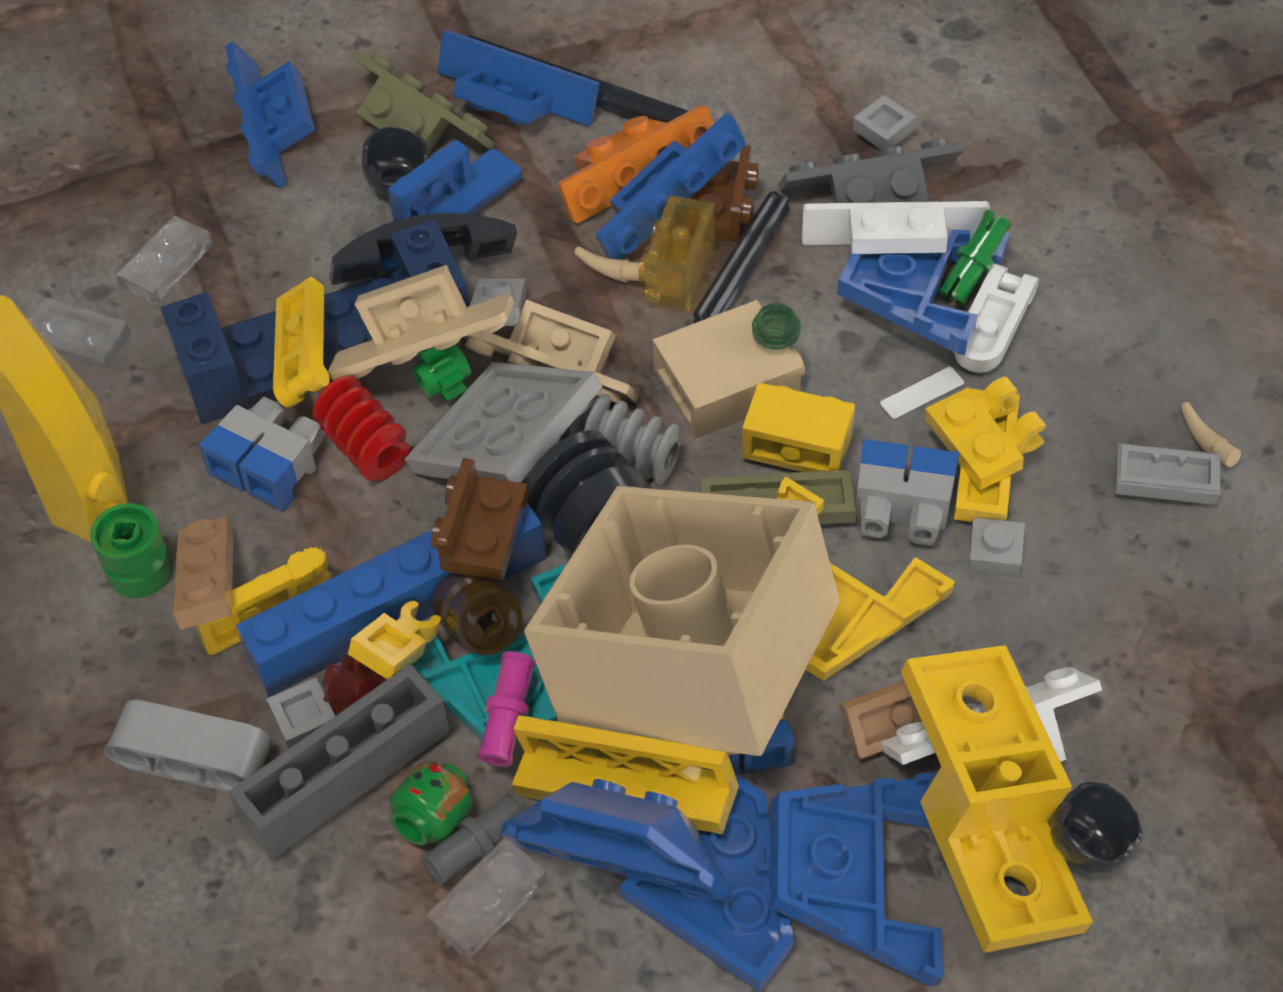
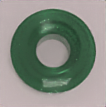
M772 303L764 306L752 321V336L754 340L767 349H786L795 344L800 337V320L793 309L785 304Z

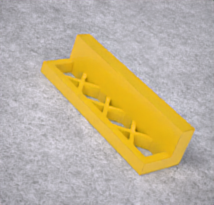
M518 716L513 730L524 750V754L511 784L517 796L542 800L570 782L592 786L594 779H602L624 787L626 789L625 795L644 799L645 792L650 791L669 796L678 801L677 808L693 822L697 830L717 834L724 833L739 787L727 751Z

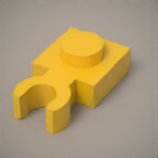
M410 601L401 608L397 621L383 613L352 637L348 654L388 680L423 656L426 643L434 640L437 635L441 617L434 615L428 621L416 620L419 603Z

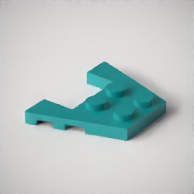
M567 563L531 577L532 590L540 605ZM524 631L517 635L516 640L507 649L499 653L479 655L472 652L452 661L448 659L436 635L434 640L426 643L423 656L413 663L412 666L443 699L444 706L477 738L483 741L489 716L485 712L487 698L494 696L502 663V654L504 652H519L531 656L532 660L535 659ZM536 664L532 672L525 704L529 706L527 717L559 722ZM518 738L516 739L515 745L520 743Z

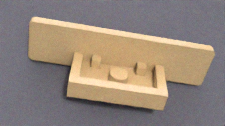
M447 265L359 295L355 306L373 340L339 351L327 372L332 381L345 375H353L358 379L370 373L375 366L390 361L393 365L405 363L414 358L420 351L435 347L436 350L449 348L458 343L462 337L479 331L481 335L491 334L506 324L513 308L514 300L511 294L507 293L466 307Z
M525 301L518 325L514 327L510 339L493 333L481 335L479 331L464 336L467 340L465 347L469 350L490 358L494 351L509 356L507 363L595 372L602 385V389L595 397L598 398L601 394L606 393L610 395V404L616 405L622 399L636 404L640 396L630 385L600 374L616 337L612 331L532 301Z

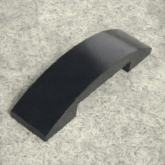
M433 213L400 219L368 231L338 251L331 261L329 276L331 285L377 277L380 260L394 257L391 233L428 221L436 220L448 247L463 244L467 261L511 253L517 237V229L515 224L488 216L469 213Z

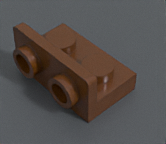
M745 145L741 150L739 162L729 161L699 191L690 197L685 220V237L739 241L742 223L749 224L752 219L753 196H747L748 190L756 191L759 163H751L750 145Z
M463 458L458 475H450L445 491V504L447 508L444 517H437L435 519L431 533V547L438 551L441 571L503 581L529 497L528 485L477 476L474 459Z

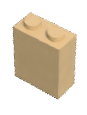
M758 300L653 339L654 371L695 438L744 420L758 382L773 386H786L796 391L801 389V376L805 374L803 360L795 348L789 349L783 340L782 331L777 319L773 315L768 316Z

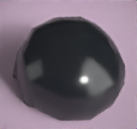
M388 126L374 130L365 140L362 152V171L369 186L373 187L376 192L389 196V187L395 184L399 178L409 174L428 160L426 141L422 136L408 128Z
M1087 781L1079 784L1065 796L1049 822L1054 846L1067 862L1088 874L1111 872L1112 869L1119 867L1141 843L1143 834L1138 813L1125 795L1106 783Z

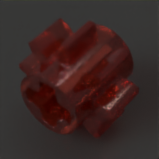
M346 654L343 655L340 666L328 664L322 683L326 687L323 700L324 702H330L332 709L337 714H340L387 681V679Z

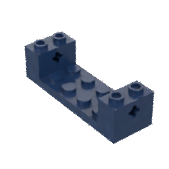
M436 220L391 233L397 272L324 295L323 365L327 371L339 351L373 340L355 306L359 295L447 265L466 307L470 306L467 284ZM207 292L160 307L176 358L201 425L226 417L236 405L248 410L263 397L272 401L277 400L273 391L276 311L221 328Z

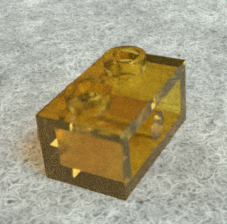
M669 196L661 219L655 221L649 253L643 254L640 263L639 280L645 282L647 302L688 310L692 309L715 243L714 203Z

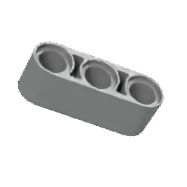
M130 700L125 703L106 745L105 755L115 764L129 770L228 792L263 767L272 745V739L263 730L246 723L142 700Z

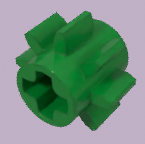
M456 344L443 350H436L435 347H431L418 352L417 356L421 362L412 366L411 371L427 398L430 399L439 394L442 401L446 399L448 402L467 391L462 380L470 376L472 372L465 356Z

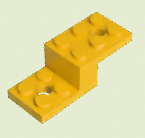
M1006 645L907 659L900 672L941 764V768L920 803L983 953L1085 933L1092 925L1093 920L1064 857L1054 846L1050 834L1051 828L1048 824L1049 819L1068 794L1072 785ZM962 697H970L975 702L983 704L986 712L979 713L971 710L965 705ZM1011 876L1015 880L1023 882L1027 887L1029 895L1020 896L1013 893L1006 886L1004 877Z

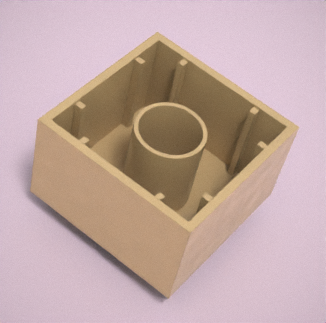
M617 486L524 630L558 721L689 744L706 749L727 751L728 755L748 754L762 756L840 602L815 504L809 501Z

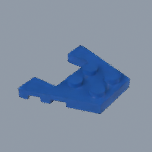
M952 230L948 237L946 253H851L839 277L837 295L957 354L965 356L976 328L978 315L932 304L950 261L957 262L959 257L956 255V252L962 244L967 245L970 240V231ZM1006 232L991 258L995 264L1001 265L1008 248L1010 233Z
M930 772L920 773L913 779L894 781L893 777L875 779L870 785L845 788L844 784L779 792L771 802L770 907L925 985L935 986L943 978L942 929L885 918L883 820L930 828L920 801L936 774Z

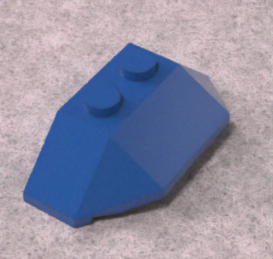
M594 779L592 786L570 782L504 822L500 835L524 850L727 901L729 889L693 822L677 808V800L660 793L647 791L645 792L644 799L625 795L626 789L624 787L602 779Z

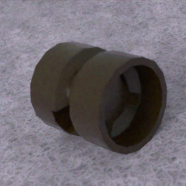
M450 573L438 584L433 595L432 609L434 615L441 617L440 625L469 651L479 655H494L507 649L516 640L522 626V612L519 603L508 591L496 584L494 580Z

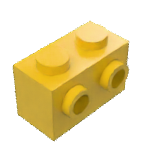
M758 382L742 427L741 458L800 472L841 470L853 434L855 404L841 401L835 397H822L796 391L786 386H773Z

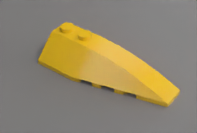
M1 295V412L51 524L91 542L90 532L95 519L108 508L128 503L118 452L95 394L10 298Z

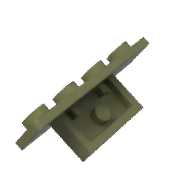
M355 50L351 56L352 59L379 77L356 111V114L377 128L381 129L388 126L408 128L422 136L426 141L427 156L448 124H451L489 150L493 149L496 145L495 142L484 135L488 128L484 123L467 112L462 119L453 114L457 106L436 92L433 93L431 98L422 94L426 86L406 72H403L400 78L392 74L395 66L377 53L373 52L370 58H367Z

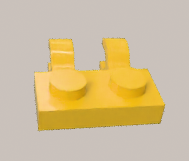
M1007 376L993 381L978 397H975L967 387L925 408V421L949 451L959 452V465L979 490L1022 470L1024 462L1022 454L1034 451L1044 444L1043 438L1038 433L1046 429V424L1035 411L1020 417L1006 432H1003L994 419L1006 416L1016 409V405L1010 397L1016 395L1018 390Z

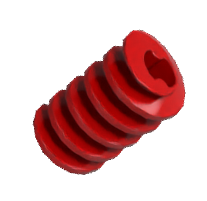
M345 375L329 383L319 394L314 403L313 420L320 425L325 435L336 444V447L347 456V459L358 468L359 472L367 480L374 482L385 480L397 473L406 464L405 458L411 453V446L405 442L406 430L399 423H395V418L388 411H384V407L377 399H372V394L365 387H361V382L355 376Z

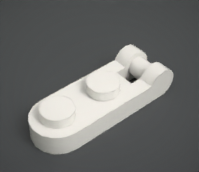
M995 263L992 265L969 310V313L977 314L978 316L976 328L964 356L954 352L956 361L961 367L972 372L981 373L989 372L999 365L1028 305L1031 304L1035 296L1039 278L1028 274L1019 277L1007 273V267Z

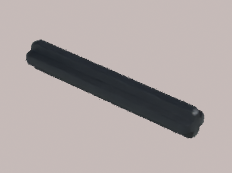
M776 191L767 194L693 312L695 318L693 323L728 311L790 210L788 205L790 199L786 194L780 195Z

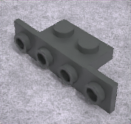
M935 139L921 144V149L908 152H904L903 146H895L878 151L877 157L862 160L860 154H849L834 159L833 165L817 167L816 162L799 163L789 167L790 172L785 173L779 182L780 192L830 184L834 203L929 202L922 167L954 162L964 152L963 142L948 144L947 139Z

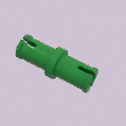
M985 210L967 245L962 244L956 252L959 258L943 286L938 290V293L948 301L952 302L953 298L956 299L954 303L958 306L964 307L966 305L967 299L982 273L989 272L994 263L991 258L1007 230L1012 226L1011 222L998 214L996 219L993 218L995 215L993 211Z

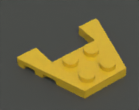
M788 477L782 480L777 499L814 502L817 515L822 512L824 505L822 498ZM915 557L888 594L882 596L830 563L840 602L805 670L820 680L825 681L949 597L954 589L955 581Z

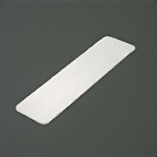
M947 367L882 400L880 404L893 419H896L963 385L964 381L952 367Z

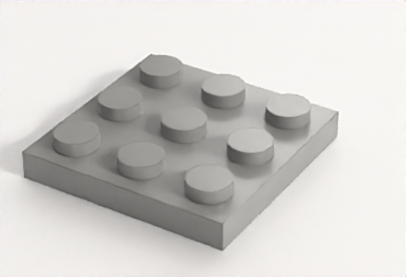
M492 362L405 458V461L414 474L449 479L450 475H458L462 459L470 458L475 461L477 476L523 483L536 462L559 442L560 436L572 422L586 411L590 401L602 389V385L595 372Z

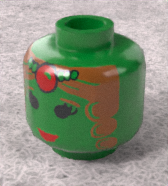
M435 762L418 764L390 796L391 822L396 831L407 841L419 846L425 845V843L430 845L440 844L448 838L459 826L458 823L466 818L472 810V796L467 787L468 780L464 773L448 763L443 765Z

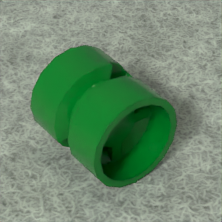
M125 503L106 509L95 519L91 527L90 540L111 589L119 595L129 598L147 597L158 592L168 582L172 574V560L153 512L143 505Z

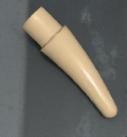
M576 247L574 250L575 255L580 260L604 276L625 283L628 281H644L646 279L647 266L645 263L630 262L628 259L620 260L602 257L582 247Z
M1184 402L1181 405V410L1185 422L1200 448L1206 453L1220 454L1221 463L1228 467L1234 466L1240 459L1241 451L1229 444L1226 438L1210 429L1197 415L1191 404Z

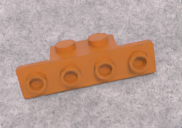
M699 105L668 123L648 119L647 116L635 117L626 121L622 125L623 130L612 136L597 137L586 144V150L573 156L578 171L560 180L557 184L570 220L580 223L611 206L609 200L674 140L686 149L689 148L714 124L709 108Z

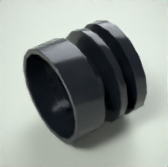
M591 430L572 434L555 444L536 462L525 481V484L528 485L529 493L527 503L542 525L549 532H554V539L570 557H572L617 486L653 489L633 466H627V460L601 432Z

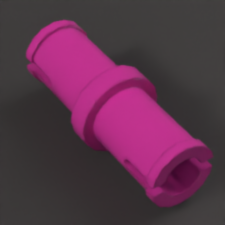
M504 652L502 654V663L494 696L487 698L485 712L489 716L477 758L493 766L509 767L512 765V756L517 739L513 728L518 716H528L529 706L525 704L536 661L532 660L531 656L519 652Z

